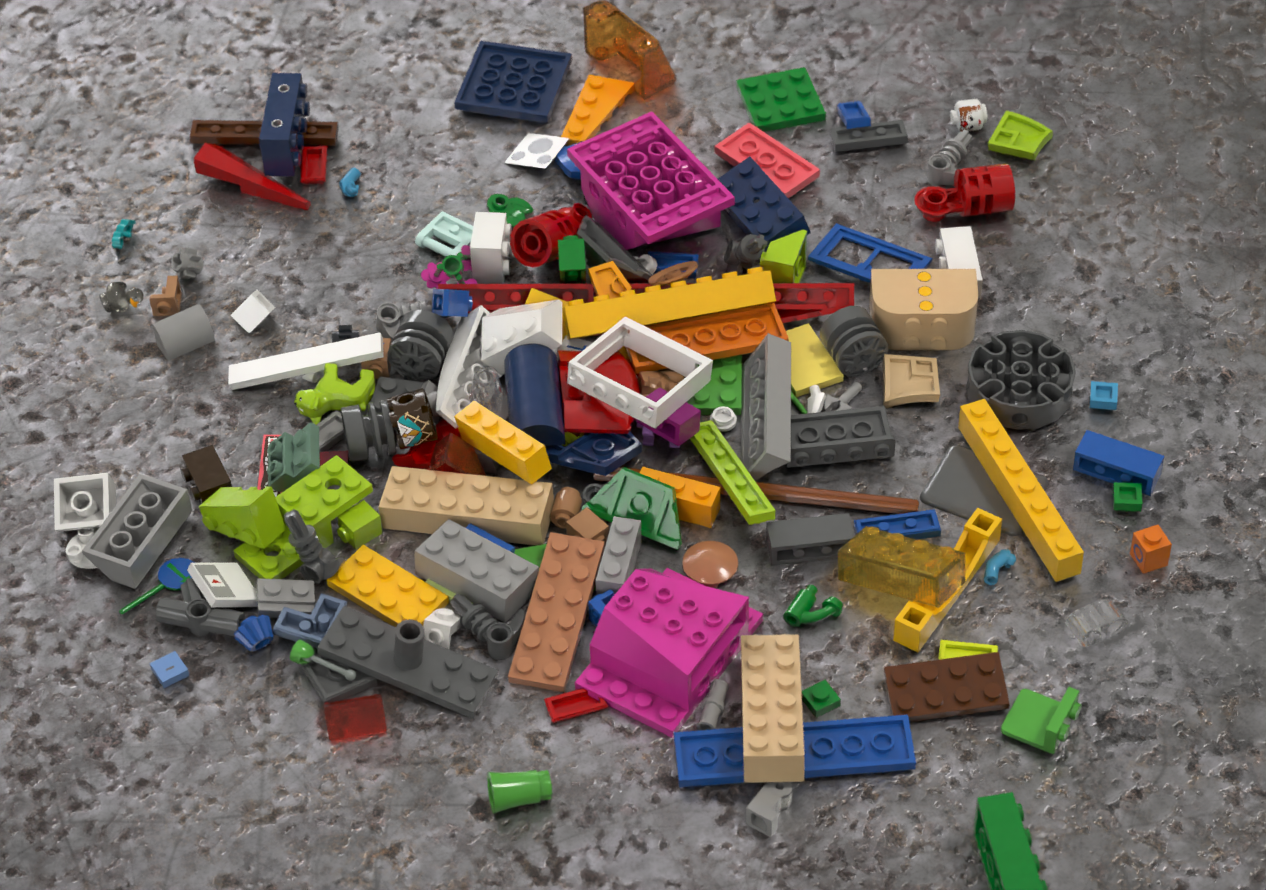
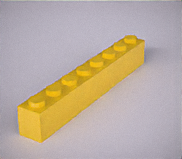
M762 267L747 269L748 274L740 276L737 275V271L721 274L722 279L712 280L711 276L697 278V283L690 285L686 284V280L670 283L671 288L662 290L660 285L645 288V293L635 294V290L619 292L620 297L612 299L609 298V294L593 297L594 302L584 303L583 299L568 301V306L562 308L567 338L569 340L605 333L624 317L647 326L773 303L776 301L771 270L763 271Z
M982 399L960 406L959 430L1055 582L1081 574L1084 551L987 401Z

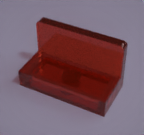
M381 693L323 703L330 741L387 731Z

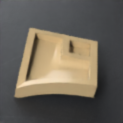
M884 354L883 406L889 408L906 403L938 402L940 388L937 358Z

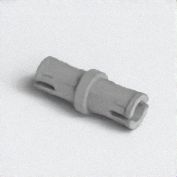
M714 679L711 682L708 696L704 698L701 704L702 714L697 723L698 730L716 729L718 718L724 712V700L729 690V685L726 681Z

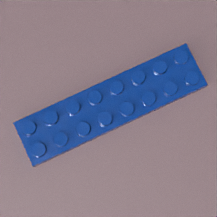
M908 715L803 722L804 778L916 769V758ZM743 727L674 732L679 788L745 783Z

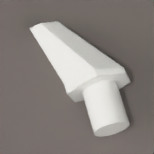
M813 385L809 388L811 396L807 399V414L821 412L825 404V393L820 391L818 385Z

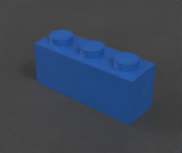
M1086 430L1075 451L1073 470L1110 483H1141L1142 494L1151 496L1162 473L1164 455Z

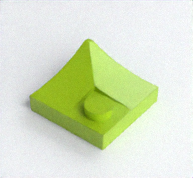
M1005 111L988 142V150L1035 160L1044 145L1052 139L1053 131L1031 118L1011 111Z

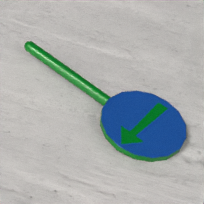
M174 558L166 561L158 571V580L161 584L120 609L119 613L121 615L125 614L163 588L175 591L181 590L180 585L186 579L192 578L187 569L190 563L195 562L186 558Z

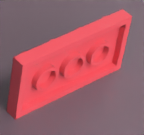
M751 123L746 124L715 145V154L734 167L751 156L788 199L820 177L819 168Z

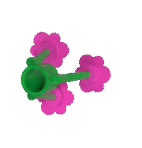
M463 245L461 252L457 253V255L446 256L443 262H439L436 265L432 262L429 263L427 269L421 273V278L426 281V286L429 289L434 287L438 289V284H447L446 281H449L450 278H456L457 284H478L473 278L465 281L461 276L463 271H472L470 247Z

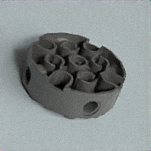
M1025 330L1000 332L993 335L991 340L984 342L982 345L979 344L972 351L968 364V380L966 384L969 402L972 403L985 399L1003 428L1036 430L1057 421L1069 409L1076 370L1072 356L1066 349L1062 350L1059 346L1053 344V339L1048 336Z

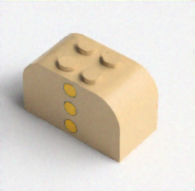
M871 269L870 316L887 341L889 350H958L972 342L975 335L978 305L976 269Z

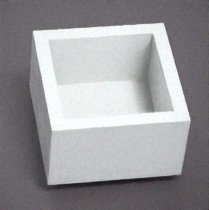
M476 212L470 255L472 277L478 284L504 283L505 275L510 274V260H508V257H512L513 253L508 239H510L512 227L511 224H507L506 213Z

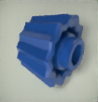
M263 614L258 617L251 616L246 618L234 633V638L249 651L253 652L266 647L274 639L270 618L268 615L264 616Z

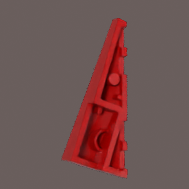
M204 143L193 158L196 173L238 184L242 193L303 210H308L311 206V202L270 176H265V173L219 145Z

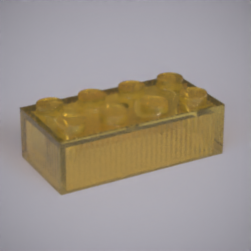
M865 526L838 550V580L939 608L965 583V552L954 550L948 546L942 547L931 544L926 540L908 538L900 533L882 531L877 527Z

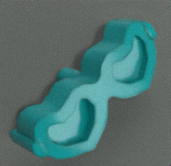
M121 220L120 224L116 227V231L113 233L112 248H123L124 237H132L131 231L133 225L136 224L135 220Z

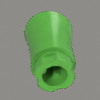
M536 770L507 773L487 772V790L493 814L509 808L552 799V784L548 770L539 772Z

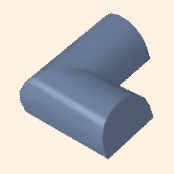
M321 593L311 615L283 607L273 627V634L295 642L302 640L317 648L343 606H348V601Z

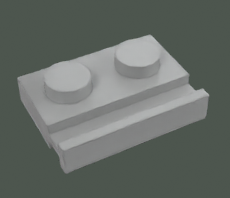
M257 579L258 616L263 614L264 616L268 615L269 618H278L283 607L311 615L315 607L314 581Z

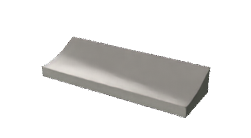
M769 333L742 367L741 462L755 482L771 470L791 462V342Z

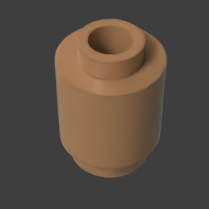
M564 487L555 495L550 519L556 526L566 528V521L580 512L582 499L578 490L572 487Z

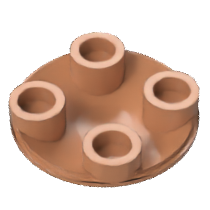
M703 541L691 546L686 551L682 560V569L690 579L704 586L717 588L719 584L726 582L737 572L738 558L734 550L724 543Z

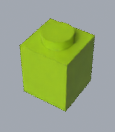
M365 500L337 516L339 526L337 532L343 542H348L355 550L383 533L380 515Z

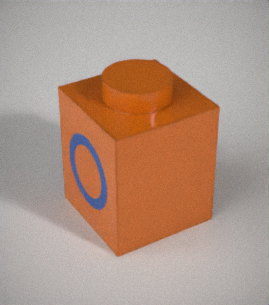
M1157 524L1133 532L1130 555L1141 572L1145 574L1168 566L1172 544Z

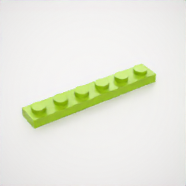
M712 420L700 422L699 432L690 439L748 524H760L765 521L774 520L776 510Z

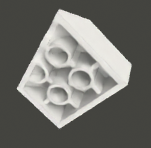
M552 300L500 308L483 317L481 361L503 375L505 374V357L512 349L524 344H541L552 350L561 346L562 301Z

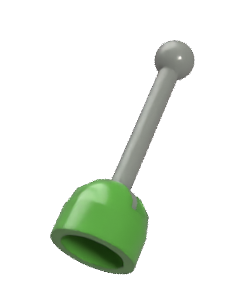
M298 640L291 650L290 660L297 664L305 665L314 661L345 675V678L349 681L356 678L354 670H345L315 656L313 647L305 641Z

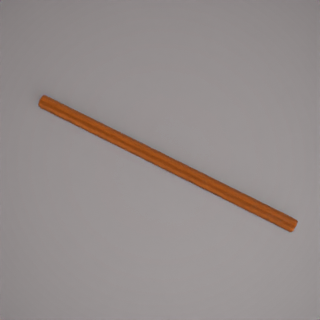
M624 467L617 468L607 476L594 473V480L609 482ZM628 468L638 473L641 471V469ZM665 472L720 487V494L728 495L717 477ZM756 482L768 500L894 514L918 512L919 501L917 499Z

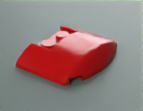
M557 350L564 432L628 434L632 428L630 424L637 420L636 418L567 383L569 361L582 351ZM615 352L593 370L640 394L637 376L629 361L620 352Z

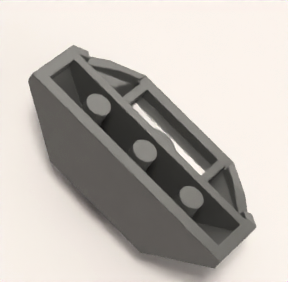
M585 215L577 235L579 239L584 238L585 257L588 259L586 264L592 268L613 261L628 283H649L648 280L653 275L600 223Z

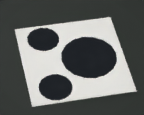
M528 133L505 163L546 169L569 138Z

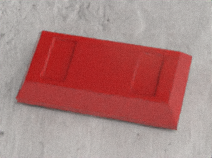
M327 146L303 148L301 183L305 185L325 183Z
M584 688L544 699L552 723L608 708L607 702L599 696L598 700L588 695V690Z

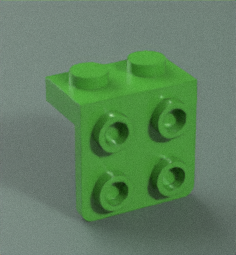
M1068 687L1061 702L1029 689H1022L1001 726V732L1006 736L1054 754L1060 742H1065L1070 731L1071 721H1076L1082 706V704L1078 703L1080 691Z

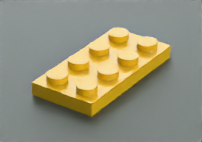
M362 545L348 558L336 574L327 579L328 587L394 627H397L404 620H415L423 626L424 620L436 609L445 608L449 604L448 595L365 545Z

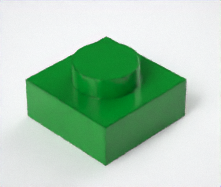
M1114 482L1113 510L1141 511V483Z
M826 680L801 691L802 701L815 718L841 706L840 697Z

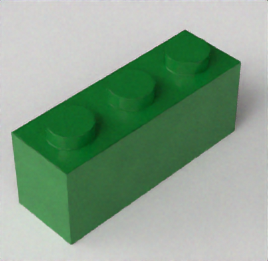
M574 235L565 236L563 240H558L560 284H586L584 238L579 239L578 236Z

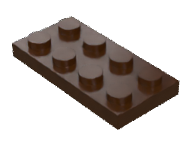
M999 652L884 667L892 716L908 715L909 722L1009 709L1010 703Z

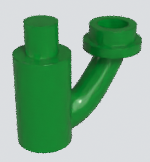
M810 584L806 589H801L783 614V618L789 625L799 627L801 623L810 624L829 616H840L843 604L838 598L831 596L823 601L821 609L809 612L816 602L815 595L818 592V589Z

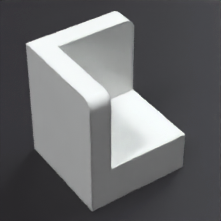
M256 290L231 316L250 333L276 307Z

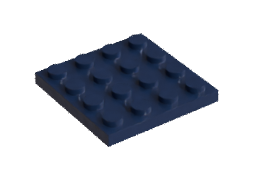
M480 40L454 101L455 109L548 123L572 63V54Z

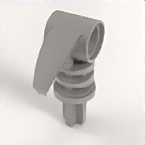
M968 130L959 132L955 139H948L941 151L929 158L927 180L930 185L934 187L954 185L955 168L966 157V147L972 140V135L969 134Z
M423 300L419 301L418 307L411 303L409 308L401 305L399 309L394 303H382L377 309L376 329L384 338H391L392 343L406 313L413 310L432 312V305H426ZM383 317H390L393 320L387 321Z

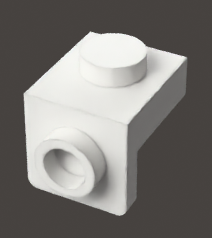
M436 609L424 620V639L449 649L451 635L462 626L463 618L460 615L454 614L450 609Z

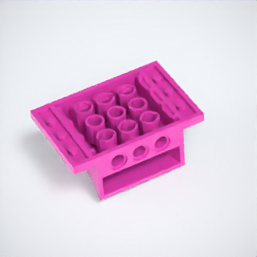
M652 111L567 148V156L581 170V189L595 221L600 223L626 250L721 227V211L735 205V197Z
M652 568L635 569L604 607L590 642V664L575 681V689L584 688L588 691L590 697L598 700L599 696L607 702L609 707L674 738V732H678L709 692L711 682L714 679L720 678L741 650V635H752L762 623L763 613L749 607L748 596L704 586L669 568H666L663 573Z

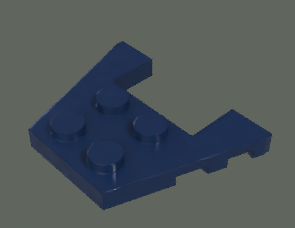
M631 432L628 434L587 433L566 447L551 445L545 446L551 463L607 476L642 452V443Z

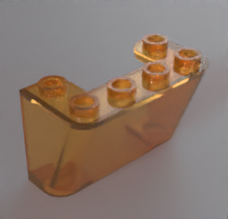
M598 0L583 8L585 53L597 61H606L619 54L641 72V78L635 82L634 89L636 94L642 99L646 100L676 82V75L659 41L609 1Z

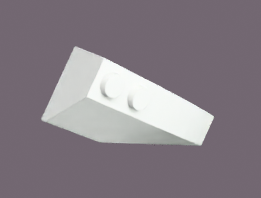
M482 305L468 313V317L460 319L447 351L438 383L436 412L455 429L458 426L454 416L473 401L479 403L484 398L486 392L496 384L497 379L502 376V374L481 361L482 318L490 314Z

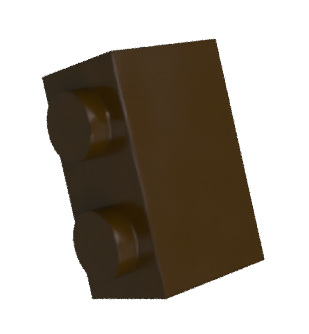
M213 445L182 455L184 466L180 467L181 474L185 483H191L189 489L194 501L199 500L200 504H202L221 487H232L231 480Z

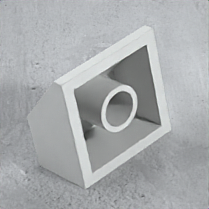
M109 473L54 479V519L56 532L100 527L116 506V484Z

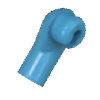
M352 167L339 182L343 194L347 197H355L358 194L359 185H355V182L359 179L361 173L357 168Z
M1002 549L987 560L984 582L989 585H995L998 582L999 569L1003 565L1006 568L1014 565L1016 556L1010 550Z

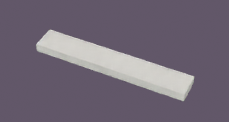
M375 333L229 365V386L231 390L323 371L325 363L337 364L338 367L382 358L384 357L383 337L381 333Z

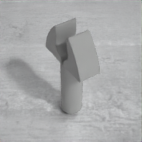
M854 382L839 398H834L828 394L825 399L824 412L831 411L832 409H837L836 411L852 409L847 404L862 390L861 384Z

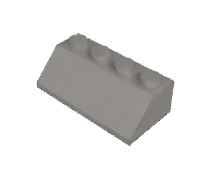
M140 473L82 550L83 555L112 581L136 589L192 512L188 490Z

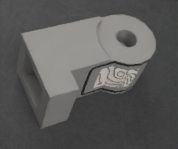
M767 782L746 807V824L772 837L778 827L779 813L787 810L792 804V782Z

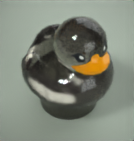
M121 281L111 282L107 286L106 292L100 294V300L108 313L114 310L122 313L129 309V304L136 308L137 304L143 301L144 294L142 290L133 287L126 292V283Z

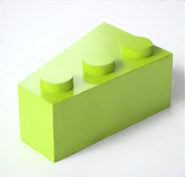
M266 486L263 490H258L257 487H250L248 490H243L241 487H221L199 506L203 517L202 522L206 528L265 549L286 530L272 486Z

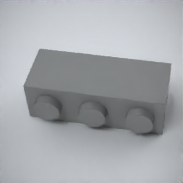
M613 517L596 577V595L603 594L610 589L616 594L633 573L642 542L641 520Z

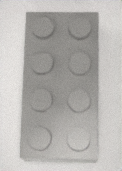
M450 519L415 550V575L425 580L430 579L456 594L464 595L474 606L477 604L483 605L487 613L504 623L531 598L539 572L537 565Z

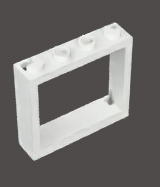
M624 317L569 361L567 383L656 428L710 382L713 360ZM622 346H625L686 378L660 400L654 402L593 370Z

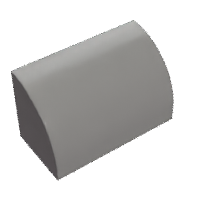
M200 303L153 323L157 346L168 361L215 341L211 324Z

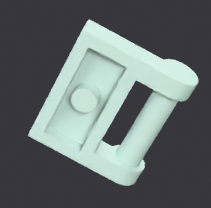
M442 211L418 233L415 244L421 248L427 247L445 257L457 255V253L461 252L463 245L470 247L473 226ZM433 236H435V237H437V238H439V239H441V240H443V241H445V242H447V243H449V244L455 246V248L452 249V248H450V247H448V246H446V245H444V244H442V243H440V242H437V241H435V240H433V239H431V238H432Z

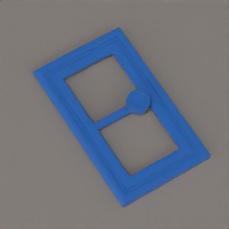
M837 223L808 255V261L868 283L871 282L872 266L870 264L880 252L913 263L909 269H926L933 258ZM842 238L874 249L864 263H859L857 267L828 256Z

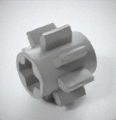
M189 247L186 249L180 248L179 252L173 255L171 265L173 271L178 272V278L188 280L190 277L195 279L196 275L200 274L203 269L202 256L197 255V249Z

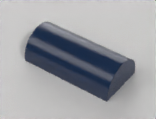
M541 344L520 345L512 349L504 360L509 423L545 446L565 445L557 356L552 349Z

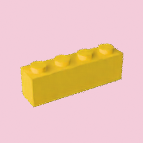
M476 401L470 403L454 416L462 440L531 485L552 469L545 445Z

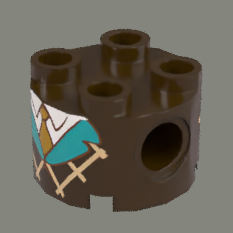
M424 388L387 398L390 409V421L392 427L397 429L398 434L396 436L400 449L438 440L435 422L433 423V413Z

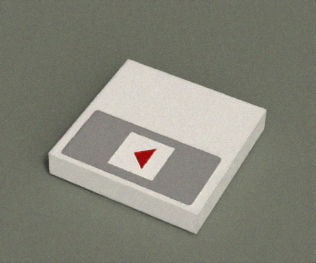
M190 563L187 571L212 608L257 607V591L238 563Z

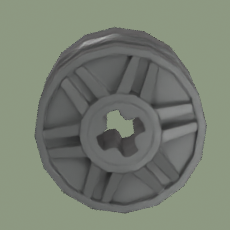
M848 306L839 309L824 321L820 329L821 341L844 375L860 376L875 369L883 361L884 354L888 353L887 341L867 310L861 306Z
M410 311L403 316L387 352L388 360L393 368L404 376L417 380L431 379L438 374L453 340V330L446 320L431 311Z
M387 400L379 401L380 413H376L373 402H369L368 415L364 416L359 405L341 407L344 434L351 463L368 460L369 447L373 446L379 458L383 457L382 445L384 444L387 445L389 456L396 455L397 431L396 427H392L390 421V409Z

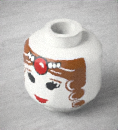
M978 99L956 102L954 110L950 111L951 124L956 125L960 132H963V130L975 131L982 129L983 124L987 123L985 104H981Z

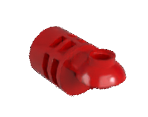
M1007 163L957 169L954 176V188L945 189L933 186L923 188L914 197L915 205L923 214V217L931 222L941 221L948 213L959 212L962 217L1012 211L1015 205V184L1012 170Z
M575 203L572 207H564L558 211L550 210L520 221L514 226L510 234V246L513 255L521 264L529 267H539L559 259L558 240H563L565 236H578L577 232L585 215L592 218L591 211L586 206Z

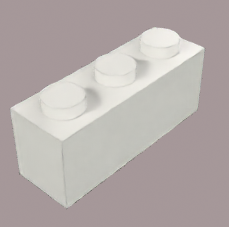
M971 226L940 228V238L935 240L936 254L941 255L939 257V269H976L978 299L981 298L983 280Z

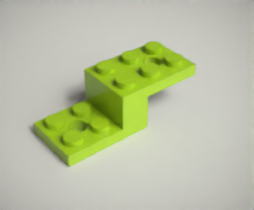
M334 456L321 465L319 469L314 470L275 497L286 530L265 549L249 545L246 542L233 550L235 558L259 579H283L304 563L301 561L295 547L288 540L291 531L285 522V513L293 509L297 510L305 525L314 527L322 547L327 548L334 543L331 521L372 493V484L339 456ZM333 485L340 486V488L337 489V490H334V489H329V490H328V488H329L330 486H333ZM272 551L280 552L277 556H267Z

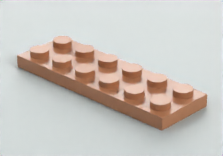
M550 532L508 674L509 683L565 693L588 611V601L592 597L605 549V541Z

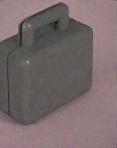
M957 444L950 446L921 492V502L969 520L975 510L980 508L1002 518L1001 533L1009 536L1020 535L1023 531L973 450ZM1033 472L1044 491H1046L1049 485L1048 479L1041 474Z

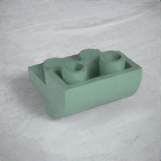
M310 422L302 430H298L294 436L284 432L277 439L271 441L267 449L268 486H272L273 490L283 492L314 470L320 468L319 426Z

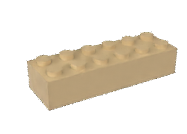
M392 466L379 504V513L383 529L433 534L450 519L463 527H467L471 523L504 542L542 545L545 542L551 520L550 513L554 502L552 483L536 481L531 485L527 481L520 479Z
M741 635L744 782H804V736L799 635Z

